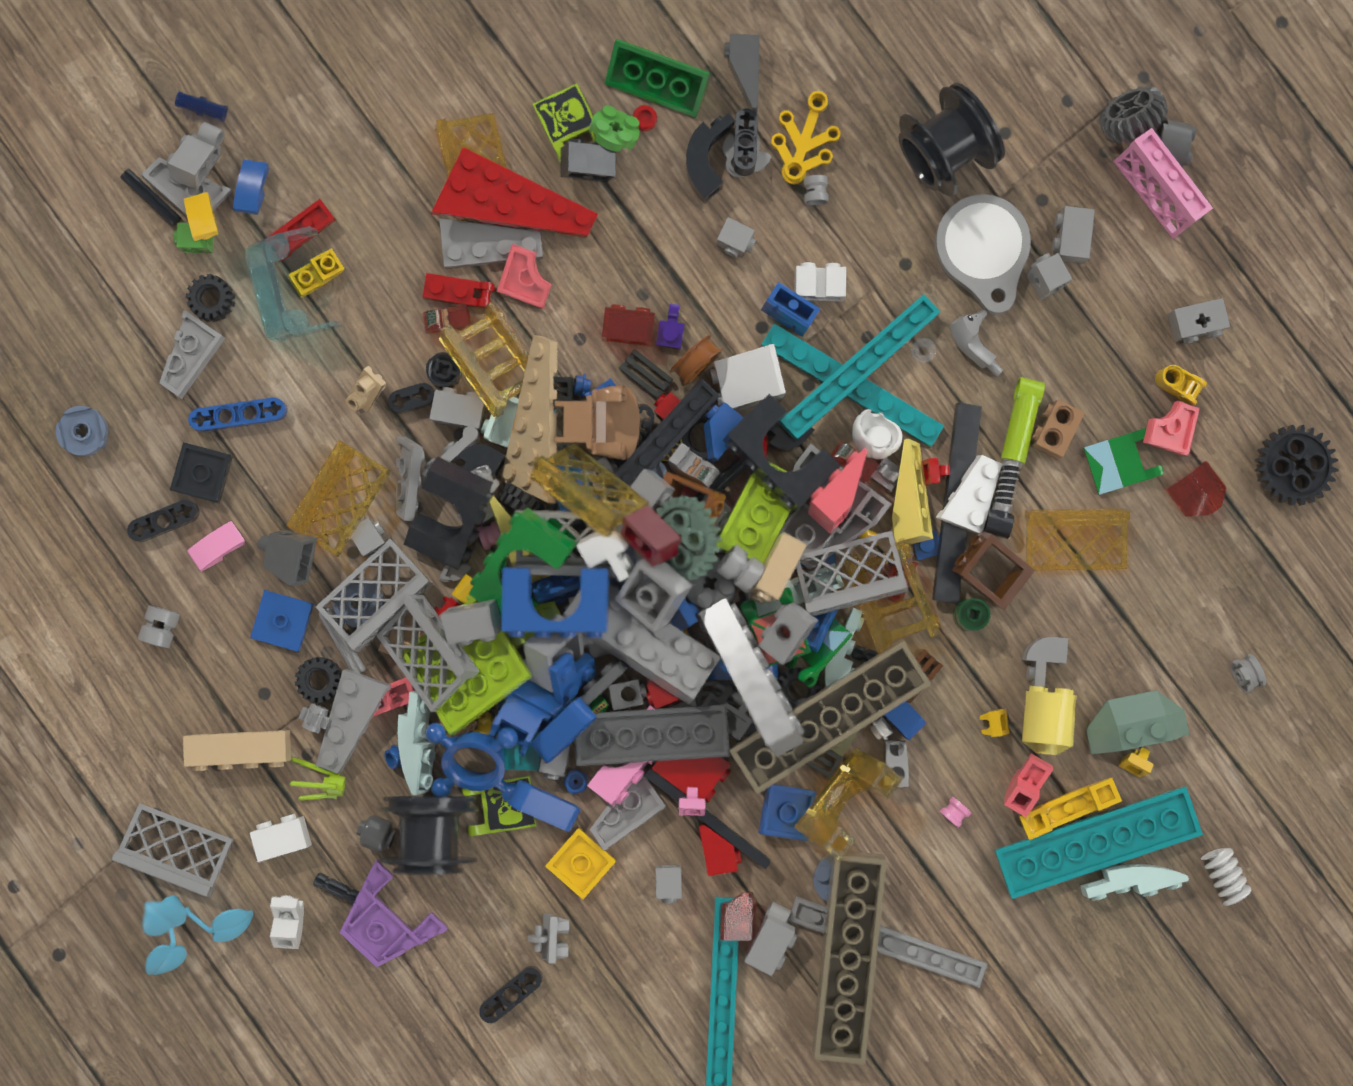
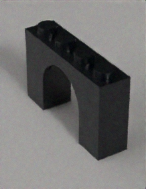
M768 394L725 436L723 441L726 443V449L743 461V466L752 474L755 473L761 479L762 486L769 492L773 491L779 497V502L785 509H791L795 512L841 466L823 448L806 466L798 471L784 472L773 467L764 455L763 440L766 433L783 418L787 411Z
M437 456L427 470L422 489L454 505L461 515L462 525L447 526L419 513L409 526L404 545L456 570L460 568L463 562L468 563L474 551L470 548L471 544H475L480 534L477 527L482 525L487 514L483 511L484 507L487 508L493 497V493L490 492L493 482Z

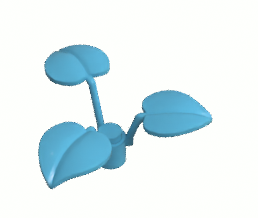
M169 896L162 902H146L142 922L144 932L147 935L157 936L169 931L170 935L169 946H157L148 955L145 963L146 973L148 975L163 974L174 970L184 962L187 952L184 946H175L176 941L173 928L182 925L186 920V916H189L206 932L213 933L212 939L215 942H226L235 939L247 929L253 918V910L232 909L219 914L213 920L212 927H209L195 916L189 907L184 908L177 896Z

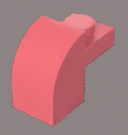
M1031 753L1021 769H1018L1014 774L1005 793L1004 805L1027 817L1039 800L1040 788L1053 771V765Z

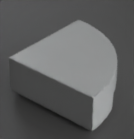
M462 563L460 568L456 570L445 564L439 580L444 582L459 581L465 574H469L472 567Z

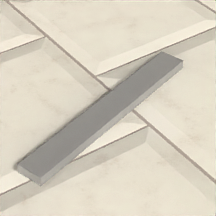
M795 896L788 921L824 933L827 906ZM880 925L877 952L980 988L987 967L986 962Z

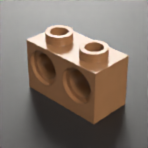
M1059 399L1052 404L1048 403L1042 414V417L1045 418L1042 426L1038 425L1032 434L1031 439L1034 442L1031 447L1057 460L1061 459L1085 412ZM1057 412H1063L1066 415L1065 424L1057 421ZM1047 433L1055 437L1056 442L1054 446H1050L1045 442V435Z

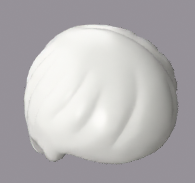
M864 410L856 417L853 424L852 437L854 445L860 452L866 448V457L885 459L896 452L901 446L902 431L896 423L885 418L882 413L872 414V410Z

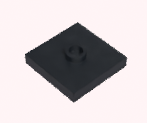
M183 442L170 491L220 504L233 455Z

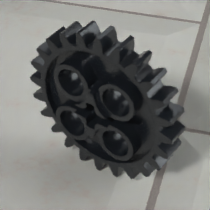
M1290 425L1287 427V430L1284 427L1279 428L1278 434L1275 432L1270 433L1269 437L1271 440L1265 439L1262 441L1266 448L1257 449V452L1262 457L1254 460L1261 464V467L1254 471L1262 473V476L1257 481L1266 482L1262 490L1271 489L1270 498L1279 495V503H1283L1288 499V505L1291 506L1295 505L1297 500L1298 505L1301 506L1305 505L1306 501L1308 503L1315 502V497L1318 499L1323 498L1322 490H1331L1327 482H1336L1331 473L1339 471V469L1332 467V463H1336L1339 460L1331 458V454L1336 450H1328L1327 446L1330 444V440L1321 441L1323 433L1314 436L1313 427L1305 432L1304 425L1298 426L1297 430L1294 425ZM1291 442L1297 445V454L1290 450ZM1279 451L1282 452V454L1284 455V457H1282L1281 455H1279ZM1311 457L1317 460L1318 466L1316 469L1310 465ZM1276 461L1280 462L1283 466L1281 474L1275 469ZM1294 461L1298 462V470L1295 469L1296 464L1294 463ZM1296 477L1301 478L1303 482L1301 489L1295 485Z

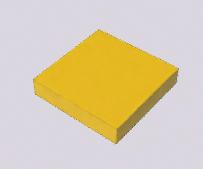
M578 827L545 867L580 898L584 899L613 866L616 859L607 851H604L597 842Z

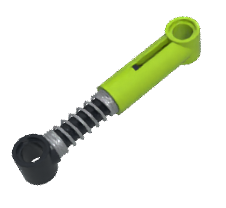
M1019 377L1013 398L1014 405L1001 456L1004 469L1000 472L1002 477L999 478L1001 482L997 485L999 490L996 491L997 497L994 498L996 502L993 503L992 509H989L983 532L990 533L996 537L1009 539L1012 532L1014 515L1011 514L1013 508L1011 501L1014 500L1012 498L1013 493H1016L1014 488L1017 487L1015 485L1016 480H1019L1017 478V475L1020 474L1019 469L1026 463L1038 407L1045 390L1044 382Z

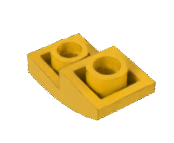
M205 192L184 198L193 240H207L218 235L217 221L213 213L209 193Z
M331 248L310 259L309 264L288 274V278L300 297L303 298L334 279L345 268Z

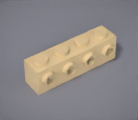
M290 730L183 736L184 767L192 766V771L208 770V765H218V770L233 769V764H243V768H258V763H268V767H282L284 762L291 760Z

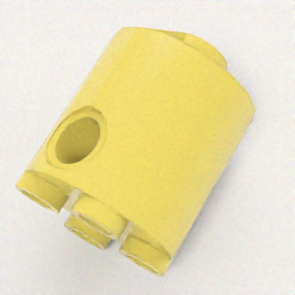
M1029 686V691H1026L1022 742L1034 752L1058 755L1073 747L1075 704L1077 696L1073 695L1074 691L1055 688V693H1050L1048 688Z

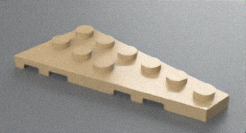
M533 335L501 481L510 482L523 491L548 503H556V494H552V480H556V470H553V456L556 454L557 447L555 437H557V413H553V400L557 399V390H553V376L557 373V342L543 336Z

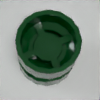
M978 598L960 601L953 610L955 625L964 631L981 630L989 623L991 618L989 606Z

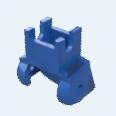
M528 680L497 703L499 705V714L494 720L488 736L494 738L495 734H498L504 728L513 729L518 735L517 745L522 747L519 755L524 757L537 732L541 733L572 703L574 698L562 706L555 701L554 693Z

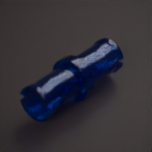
M181 91L176 95V107L196 112V115L201 117L206 115L221 121H225L227 117L228 106L208 101L207 97L204 96L199 98Z

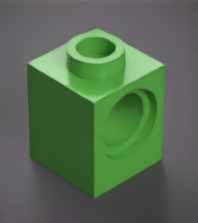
M177 223V230L174 231L173 238L174 244L177 245L180 251L183 253H213V237L207 240L194 241L189 223Z

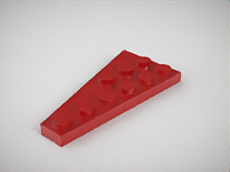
M465 147L462 148L431 211V215H447L457 219L467 218L497 225L527 227L537 231H554L558 234L587 238L598 213Z

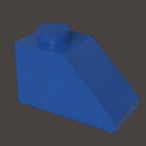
M726 402L719 407L714 405L706 414L708 420L704 424L707 457L711 463L717 461L726 450V443L723 441L725 436L744 418Z

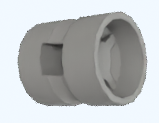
M735 544L723 557L716 571L726 579L733 578L734 584L746 593L758 581L765 569V565L754 557L748 558V552Z
M148 605L144 616L147 623L141 626L137 639L153 645L170 648L174 636L171 630L177 627L180 614ZM156 620L164 622V628L154 626Z

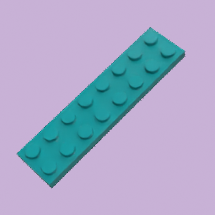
M1182 786L1053 829L1031 840L1027 838L994 849L1009 896L1011 899L1202 836L1203 833L1187 787Z

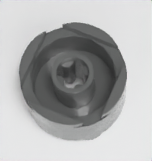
M1165 119L1161 122L1160 127H1155L1154 132L1180 166H1188L1192 159V151H1190L1191 142L1196 136L1197 129L1188 123Z
M720 559L711 562L713 569L706 570L707 575L699 576L698 579L686 580L692 585L687 596L697 607L703 610L725 598L731 604L735 598L737 586L734 584V579H726L716 571L721 562ZM710 579L713 582L717 581L714 584V590H711L710 588L705 589V587H707L708 585L707 581Z

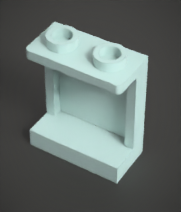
M499 391L498 396H493L489 408L492 410V414L489 420L485 419L481 430L485 441L508 448L518 406V398L506 395L502 391ZM553 409V413L558 415L557 410Z

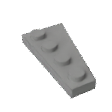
M439 218L445 269L506 263L512 244L537 252L536 259H543L540 232Z
M348 669L342 671L316 766L337 774L344 770L357 747V742L367 730L368 723L382 704L380 702L392 685Z

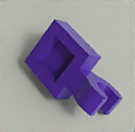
M670 303L668 320H660L656 346L681 350L684 324L677 323L680 305Z

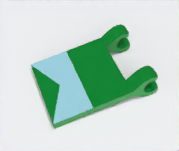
M1146 428L1083 448L1098 495L1164 474L1163 467L1160 465L1147 470L1143 468L1135 442L1144 440Z
M836 619L833 620L818 653L812 651L801 656L811 666L802 670L798 678L809 688L816 684L819 673L853 636ZM798 657L785 663V666L789 669L793 668L797 663Z

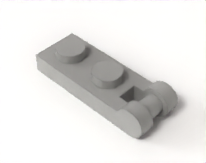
M473 426L466 427L463 430V437L458 442L452 441L443 449L444 454L441 458L454 464L459 459L458 455L465 448L475 445L480 440L479 431ZM436 458L431 459L424 466L425 471L422 473L424 477Z

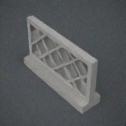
M516 510L515 513H516L517 511H518L519 513H521V512H523L524 510ZM533 511L540 517L545 518L546 521L549 518L558 519L564 525L560 531L562 532L567 528L576 537L575 542L580 541L591 528L595 532L599 531L600 529L595 524L600 519H612V530L618 532V513ZM574 519H582L589 527L579 534L570 523ZM523 550L516 551L515 568H529L532 570V575L581 576V569H608L609 577H616L608 560L589 568L582 556H577L572 552L565 564L556 570L535 554L523 555Z
M892 531L802 554L796 565L806 610L812 616L908 592ZM889 538L891 548L886 556L874 550L878 541ZM861 546L868 550L861 563L849 556L853 547ZM848 549L846 553L841 552V550ZM834 552L843 556L836 569L824 563L827 556ZM871 552L884 559L877 571L864 565ZM892 552H893V556H894V560H895V561H893V560H891V559L889 558L890 555L892 554ZM822 555H823V557H822L821 560H819V559L816 558V557H818V556H822ZM812 559L819 564L813 574L809 575L802 570L800 561ZM846 559L858 565L852 578L840 572ZM886 562H889L897 567L899 576L887 578L881 575L880 572ZM822 565L834 572L827 584L815 578ZM862 568L874 574L870 583L864 585L855 580ZM837 574L849 580L845 590L837 591L830 587ZM804 576L809 578L807 584L805 582ZM877 577L883 579V580H880V581H876V582H875V580L877 579ZM812 581L825 587L820 596L809 598L807 589ZM853 583L857 585V587L850 588ZM828 590L834 592V593L826 594V592H827Z
M389 539L324 598L316 608L347 641V644L354 651L360 652L405 605L403 600L408 595H422L433 583L416 567L394 541ZM390 547L397 553L396 564L383 563V554ZM401 558L405 561L406 564H400ZM369 566L378 567V581L364 580L365 570ZM383 567H396L395 581H382ZM400 567L411 568L416 575L409 582H399ZM350 584H360L359 598H345L346 587ZM364 584H377L376 599L363 598ZM381 585H395L394 596L390 599H381ZM331 601H341L340 615H330L325 607ZM345 601H359L358 616L344 615ZM363 602H376V612L372 616H362ZM380 602H386V603L380 608ZM335 619H340V623L338 624ZM344 619H358L357 630L349 636L344 630Z
M408 595L403 600L405 605L376 636L429 710L436 712L468 678H474L479 670L464 649L458 646V643H447L442 620L424 595ZM410 612L413 616V627H404L405 616ZM393 629H398L397 644H392L387 637ZM404 630H412V645H403ZM419 631H424L427 635L426 646H418ZM403 648H411V663H406L403 660ZM418 649H426L425 664H417ZM433 650H438L441 654V665H432ZM417 667H425L424 682H419L416 677ZM432 668H440V683H431ZM447 669H452L458 677L452 684H446ZM431 686L439 687V698L435 702L430 697Z
M139 803L118 851H115L112 860L203 896L211 897L215 889L214 885L234 839ZM144 810L152 813L155 824L142 829L139 819ZM157 816H160L165 819L159 822ZM173 821L176 823L179 833L166 838L161 825ZM181 825L188 827V829L182 830ZM157 827L162 840L148 845L144 832ZM196 830L199 832L202 842L189 847L184 834ZM140 834L145 847L137 851L127 849L130 839ZM204 834L211 836V838L206 840ZM181 836L185 849L172 855L167 841ZM216 839L226 842L223 851L212 856L208 843ZM164 844L168 857L158 861L153 858L150 849ZM204 845L209 858L195 863L191 850ZM147 851L148 856H145L140 853ZM187 852L192 866L181 870L177 868L174 858ZM217 858H219V860H218V862H217V865H216L214 860L217 859ZM170 860L172 866L163 862ZM211 862L214 871L210 880L202 878L197 867ZM194 869L196 875L187 871Z

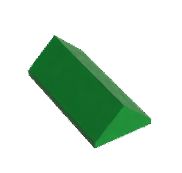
M616 38L604 84L697 117L709 85L710 72Z

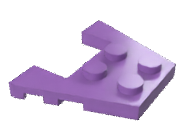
M378 859L374 862L340 930V934L375 967L394 959L418 944L420 945L428 941V939L437 934L444 933L448 929V926L432 911L414 929H411L376 895L393 878V874Z

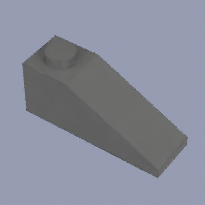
M730 34L729 43L725 42L724 58H729V68L748 108L757 113L760 35Z

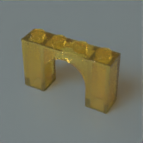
M855 748L794 828L810 842L841 861L856 841L838 825L839 816L845 804L856 794L863 791H873L888 800L903 779L885 763Z

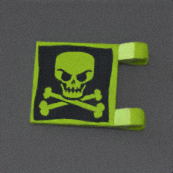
M574 84L533 104L560 163L563 143L590 132L589 127L593 119V115L578 84ZM592 131V133L590 132V134L595 143L596 135Z
M530 776L504 780L507 783L517 784L521 780L531 784ZM493 787L484 791L462 788L464 796L481 794L485 823L468 826L469 836L536 827V818L510 806L503 799L502 792L498 788Z

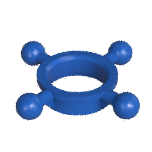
M433 723L427 727L425 732L427 740L433 744L440 743L446 748L442 757V769L447 778H438L432 783L431 790L434 796L438 798L447 797L451 792L452 786L456 784L459 787L473 791H484L496 787L502 792L503 799L506 802L509 801L517 784L507 783L503 780L506 768L503 748L509 749L517 744L518 735L513 729H502L498 733L497 740L479 732H467L449 738L441 724ZM463 748L483 750L494 759L496 768L483 773L469 771L456 762L454 753Z

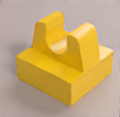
M1006 709L993 710L980 715V720H988L990 724L989 728L981 730L982 734L991 735V737L1010 734Z
M1140 747L1139 750L1135 749L1134 752L1122 757L1118 766L1142 778L1151 773L1154 764L1147 761L1150 751Z

